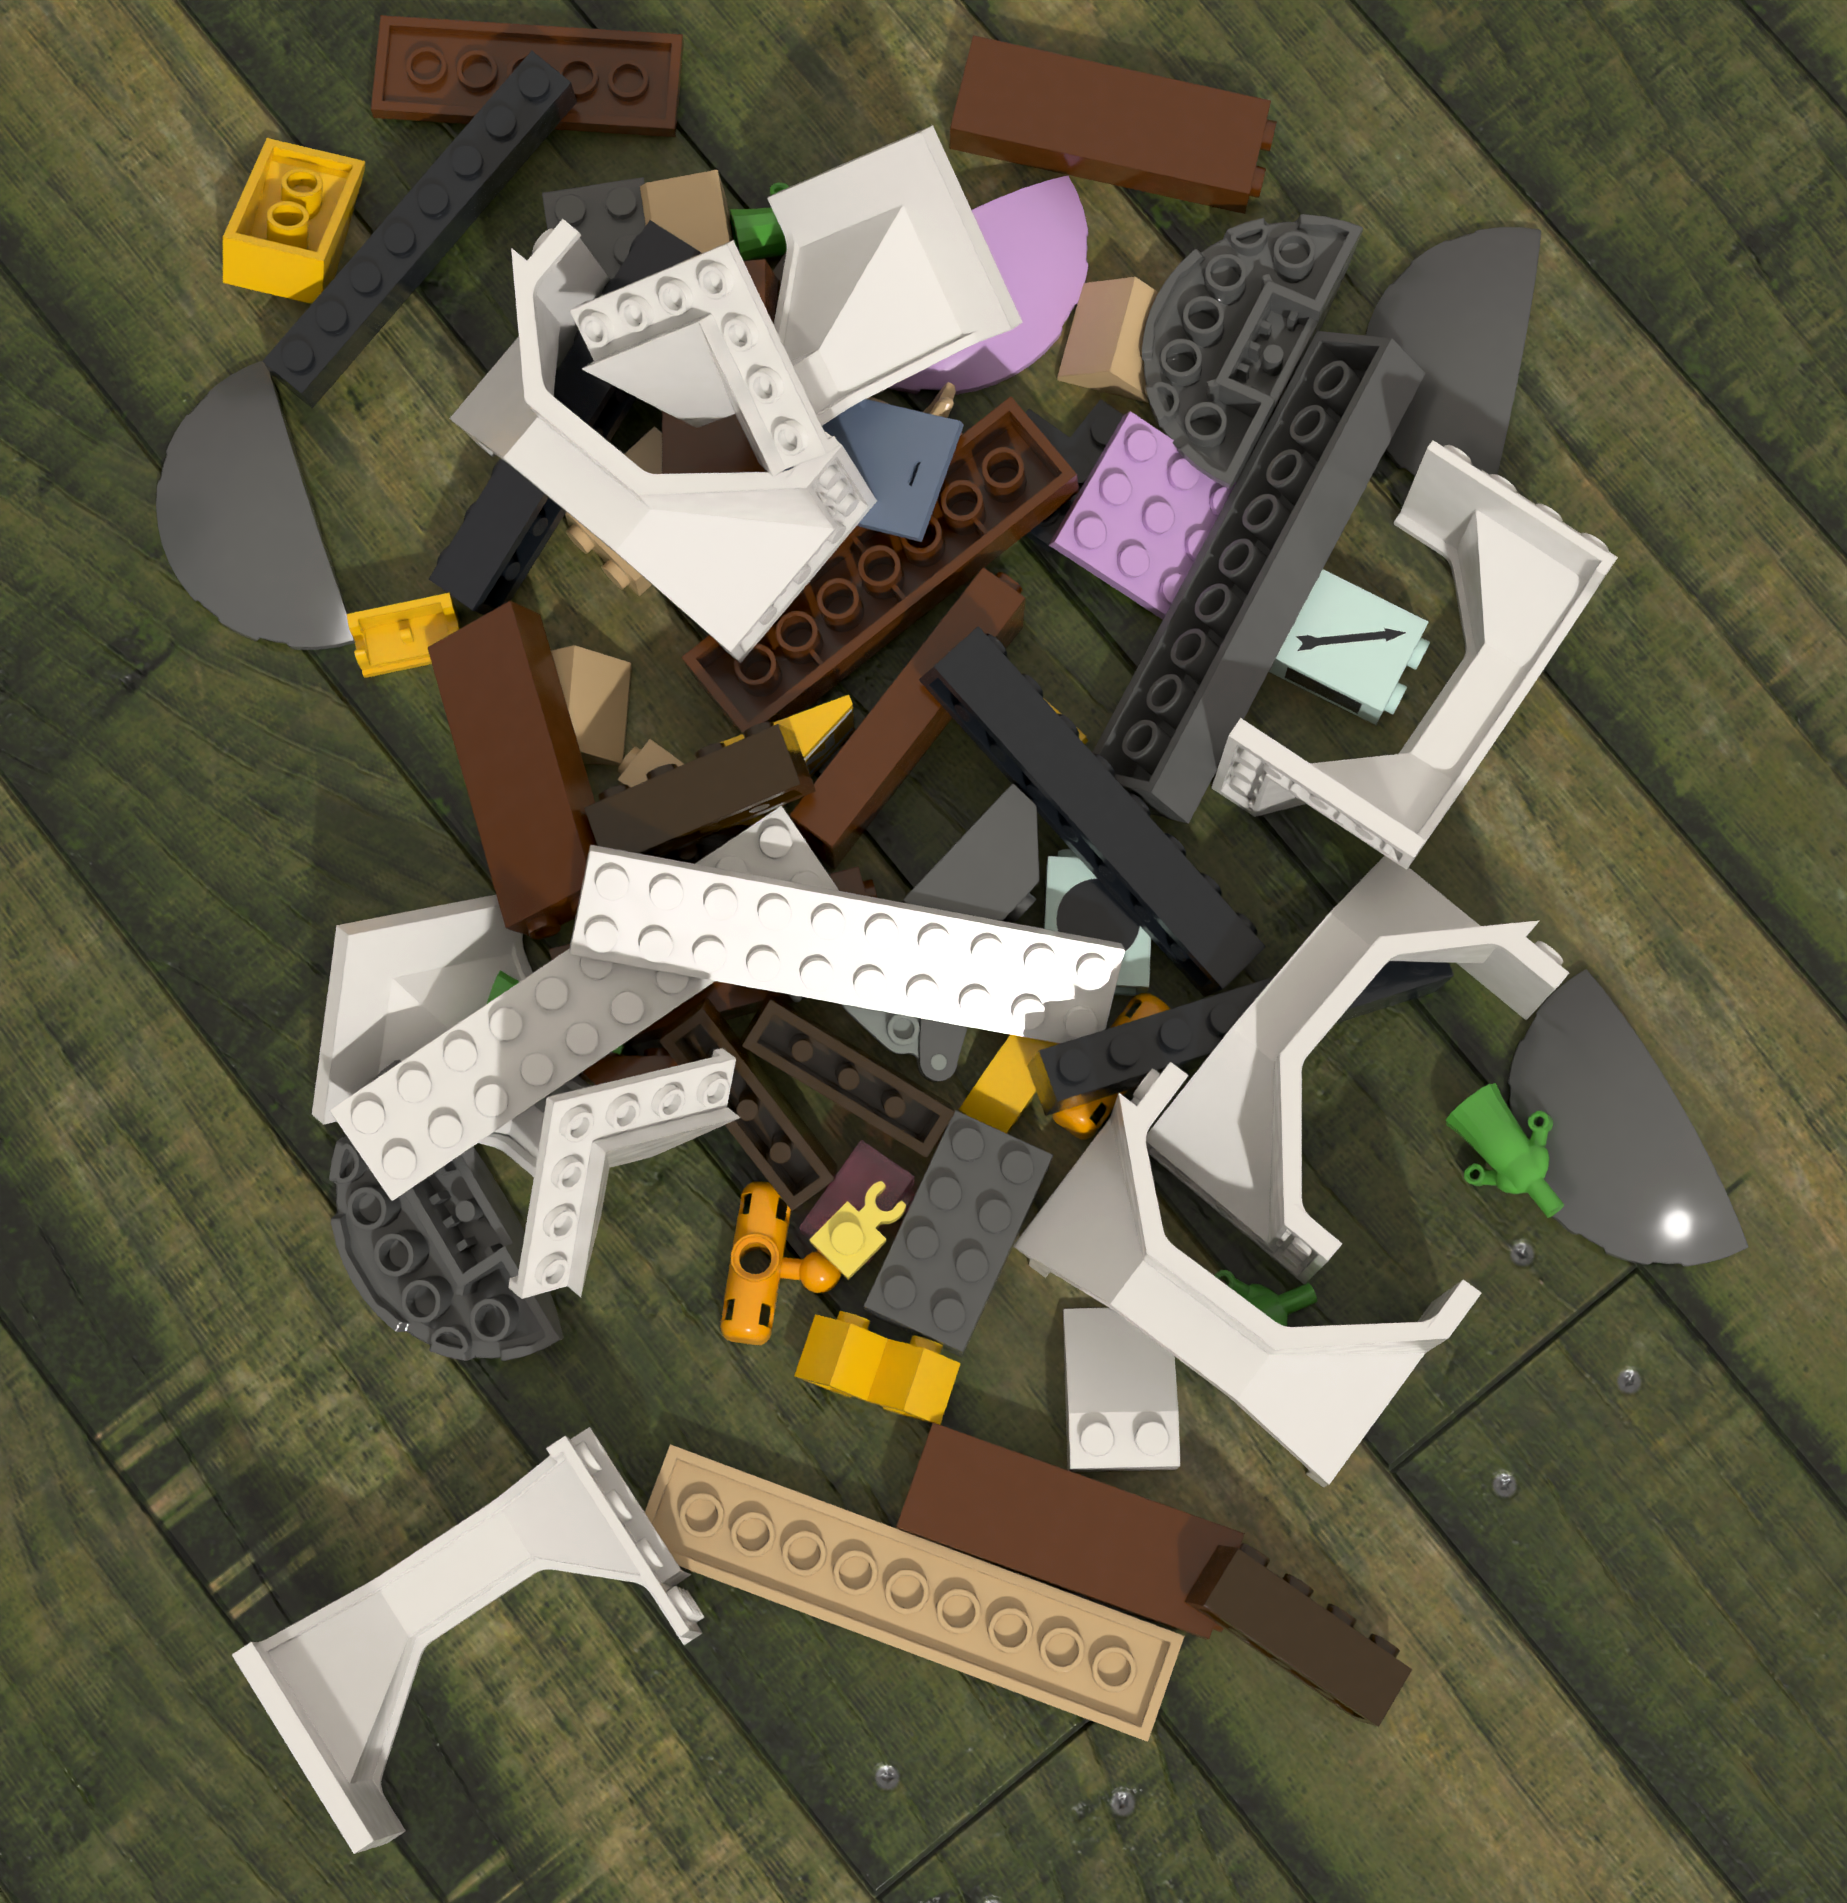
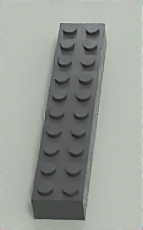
M1324 331L1316 332L1092 753L1102 756L1109 762L1115 772L1114 778L1128 793H1132L1142 799L1152 815L1189 824L1218 769L1229 734L1240 718L1244 719L1254 698L1292 626L1295 624L1333 548L1343 533L1353 510L1366 489L1402 417L1413 400L1426 373L1392 338Z

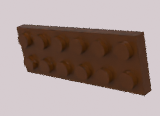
M380 15L371 112L374 118L468 124L526 56L533 51L571 82L577 100L574 107L554 130L676 137L684 47L683 34Z

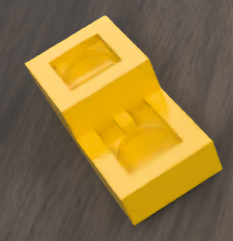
M1010 1034L959 1108V1112L1008 1134L1037 1092L1027 1065L1039 1050L1058 1044Z

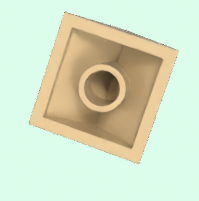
M718 170L647 182L640 186L646 225L649 220L653 221L701 253L733 240L727 198Z
M1137 277L1084 283L1057 380L1149 403L1145 392L1146 381L1144 361L1142 360V344L1149 312L1159 292Z
M576 645L551 650L584 764L620 766L625 752L632 664Z

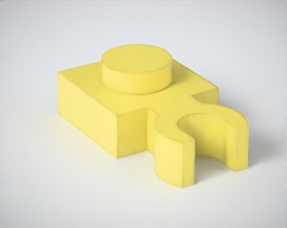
M882 1181L873 1184L868 1189L865 1196V1206L859 1212L847 1201L809 1239L810 1243L848 1280L886 1243V1238L877 1228L881 1224L896 1222L903 1216L906 1210V1204L902 1200L890 1211H882L876 1206L877 1197L886 1189V1185Z

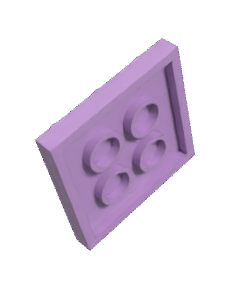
M1130 411L1122 417L1050 541L1049 546L1163 620L1235 484L1229 489L1198 471L1179 454L1176 446L1172 443L1173 439Z

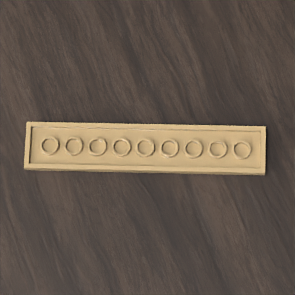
M673 1445L669 1446L645 1510V1514L678 1566L1147 1742L1185 1637Z

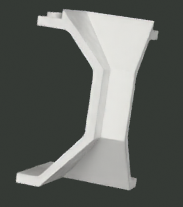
M933 125L783 189L767 198L784 233L787 244L774 324L734 240L591 301L588 300L569 310L594 362L585 366L582 370L696 428L736 414L759 464L773 477L787 468L821 457L837 448L839 444L835 436L827 438L822 426L848 408L971 345L1010 331L1023 323Z
M562 219L554 229H548L538 238L532 250L533 255L528 260L511 248L519 337L449 419L464 430L493 458L497 455L617 553L712 636L725 651L741 663L877 500L843 445L839 442V446L828 454L798 464L790 470L779 473L775 477L769 472L652 474L642 470L554 397L556 368L564 360L574 344L575 335L579 330L569 310L588 300L591 301L602 296L604 287L611 280L580 239L581 234ZM825 432L827 438L832 437L827 432Z
M1432 440L1424 454L1402 510L1394 521V525L1442 555L1451 566L1465 643V655L1462 662L1399 754L1308 763L1240 718L1228 736L1211 787L1254 817L1308 804L1406 870L1476 771L1618 558L1609 552L1607 546L1595 536L1588 533H1580L1564 523L1561 516L1550 507L1539 503L1535 504L1517 493L1513 484L1505 478L1496 474L1489 475L1485 471H1480L1472 466L1470 458L1460 449L1451 445L1443 447L1434 440Z
M1384 856L1333 908L1231 1027L1147 1133V1151L1303 1284H1306L1342 1245L1339 1240L1307 1214L1302 1203L1301 1072L1306 1057L1389 961L1457 963L1525 1020L1556 990L1569 972L1561 966L1563 959L1553 948L1541 941H1537L1534 944L1527 938L1539 921L1480 926L1408 867L1406 870L1387 856Z
M497 895L336 925L312 1115L323 1125L337 1122L329 1110L368 1085L395 1060H405L485 1006L500 970L520 982L533 973L524 952L523 934L505 928ZM720 1048L713 1051L712 1058L595 1086L589 1085L577 1075L478 1142L500 1149L534 1177L518 1276L510 1278L508 1288L521 1299L566 1286L581 1297L602 1214L609 1168L656 1156L741 1118L727 1107L736 1062L734 1056Z
M1171 1062L1161 1074L1152 1068L1135 1090L1131 1101L1118 1093L1109 1120L1013 1247L1030 1259L1029 1266L1046 1278L1051 1272L1111 1308L1227 1395L1308 1469L1307 1476L1322 1487H1325L1332 1482L1424 1354L1451 1336L1481 1295V1292L1463 1279L1432 1301L1418 1322L1287 1327L1272 1320L1171 1244L1164 1233L1146 1146V1136L1150 1126L1188 1075Z
M590 1427L572 1439L564 1436L546 1449L550 1456L502 1495L374 1580L261 1642H250L232 1654L354 1854L387 1844L406 1831L383 1794L381 1780L423 1651L432 1641L535 1573L549 1569L638 1583L651 1593L683 1645H686L702 1634L697 1622L704 1618L703 1613L687 1589L684 1590V1588L681 1589L675 1586L691 1574L680 1569Z

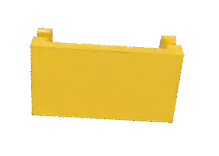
M450 593L346 614L349 629L355 641V657L364 678L432 664L427 647L461 629L457 608Z

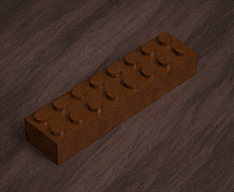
M1010 396L959 437L922 542L856 526L741 663L725 651L710 635L681 658L692 676L740 735L754 725L764 722H776L803 712L977 574L983 567L987 566L1079 493L1077 473Z

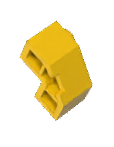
M839 1311L837 1319L815 1314L794 1375L795 1377L849 1398L853 1396L880 1405L885 1410L906 1417L941 1424L961 1364L940 1355L943 1345L912 1335L910 1344L887 1339L868 1330L869 1320L844 1311Z

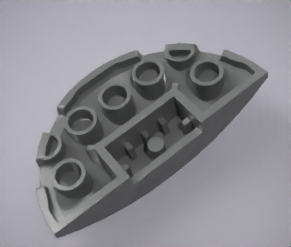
M1307 214L1299 215L1295 222L1268 224L1264 218L1245 222L1228 229L1222 240L1209 246L1203 252H1199L1198 249L1192 251L1175 268L1157 294L1149 312L1142 344V360L1144 361L1146 381L1145 392L1159 427H1162L1166 435L1174 440L1172 443L1176 446L1179 454L1213 481L1231 489L1240 477L1316 332L1320 331L1356 250L1363 227L1344 220Z
M1497 227L1477 230L1474 233L1443 241L1414 259L1410 263L1411 265L1399 275L1395 282L1388 286L1376 305L1367 327L1366 336L1392 338L1426 373L1385 450L1398 469L1406 468L1415 477L1428 446L1434 440L1443 447L1451 445L1463 451L1470 458L1471 465L1480 471L1483 470L1489 475L1498 474L1528 329L1537 273L1541 230L1524 227Z
M263 360L237 371L214 386L196 407L185 416L174 433L166 450L167 455L157 485L156 512L162 546L175 575L195 602L199 601L207 610L218 617V621L223 626L237 634L254 641L262 638L273 642L286 643L295 650H320L353 644L355 641L350 632L346 615L349 613L316 518L274 379L263 363Z
M1587 969L1569 979L1537 1010L1536 1018L1531 1023L1524 1039L1520 1040L1516 1047L1507 1083L1510 1085V1111L1528 1139L1531 1138L1533 1131L1528 1126V1118L1533 1113L1543 1111L1549 1114L1553 1120V1127L1548 1132L1545 1146L1548 1149L1550 1160L1544 1179L1564 1203V1207L1552 1217L1571 1234H1580L1589 1241L1603 1247L1606 1254L1641 1265L1663 1263L1681 1264L1683 1267L1717 1261L1748 1248L1749 1246L1716 1169L1686 1112L1652 1056L1626 1018ZM1543 1118L1538 1119V1121H1537V1126H1538V1127L1541 1126V1125H1543V1123H1544V1119H1543Z
M395 1060L383 1071H381L372 1081H374L375 1079H377L378 1077H380L381 1075H383L384 1073H386L402 1061ZM347 1135L336 1142L329 1180L336 1184L337 1213L331 1218L335 1243L352 1283L364 1301L388 1326L396 1332L406 1331L415 1338L429 1344V1351L464 1361L472 1360L473 1358H501V1361H506L535 1353L564 1339L558 1313L550 1291L521 1299L508 1288L510 1278L518 1276L525 1232L503 1191L473 1146L391 1201Z

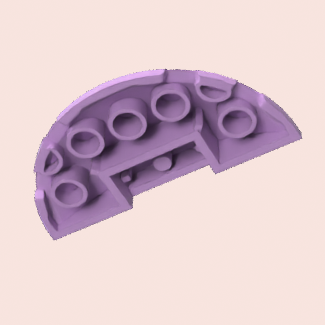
M1068 175L1022 188L972 210L1023 323L1010 331L971 345L888 388L917 394L921 389L941 390L949 382L955 385V395L978 391L996 385L1023 371L1045 354L1058 340L1063 330V324L1068 319L1074 305L1078 304L1088 271L1087 222L1078 193Z

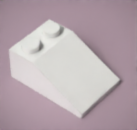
M1111 1308L1063 1309L1068 1471L1098 1472L1178 1469L1180 1467V1440L1175 1356Z

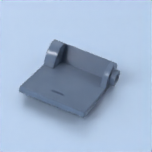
M869 399L853 405L822 426L824 432H827L830 436H835L836 440L843 445L877 500L857 526L922 542L964 424L958 420Z

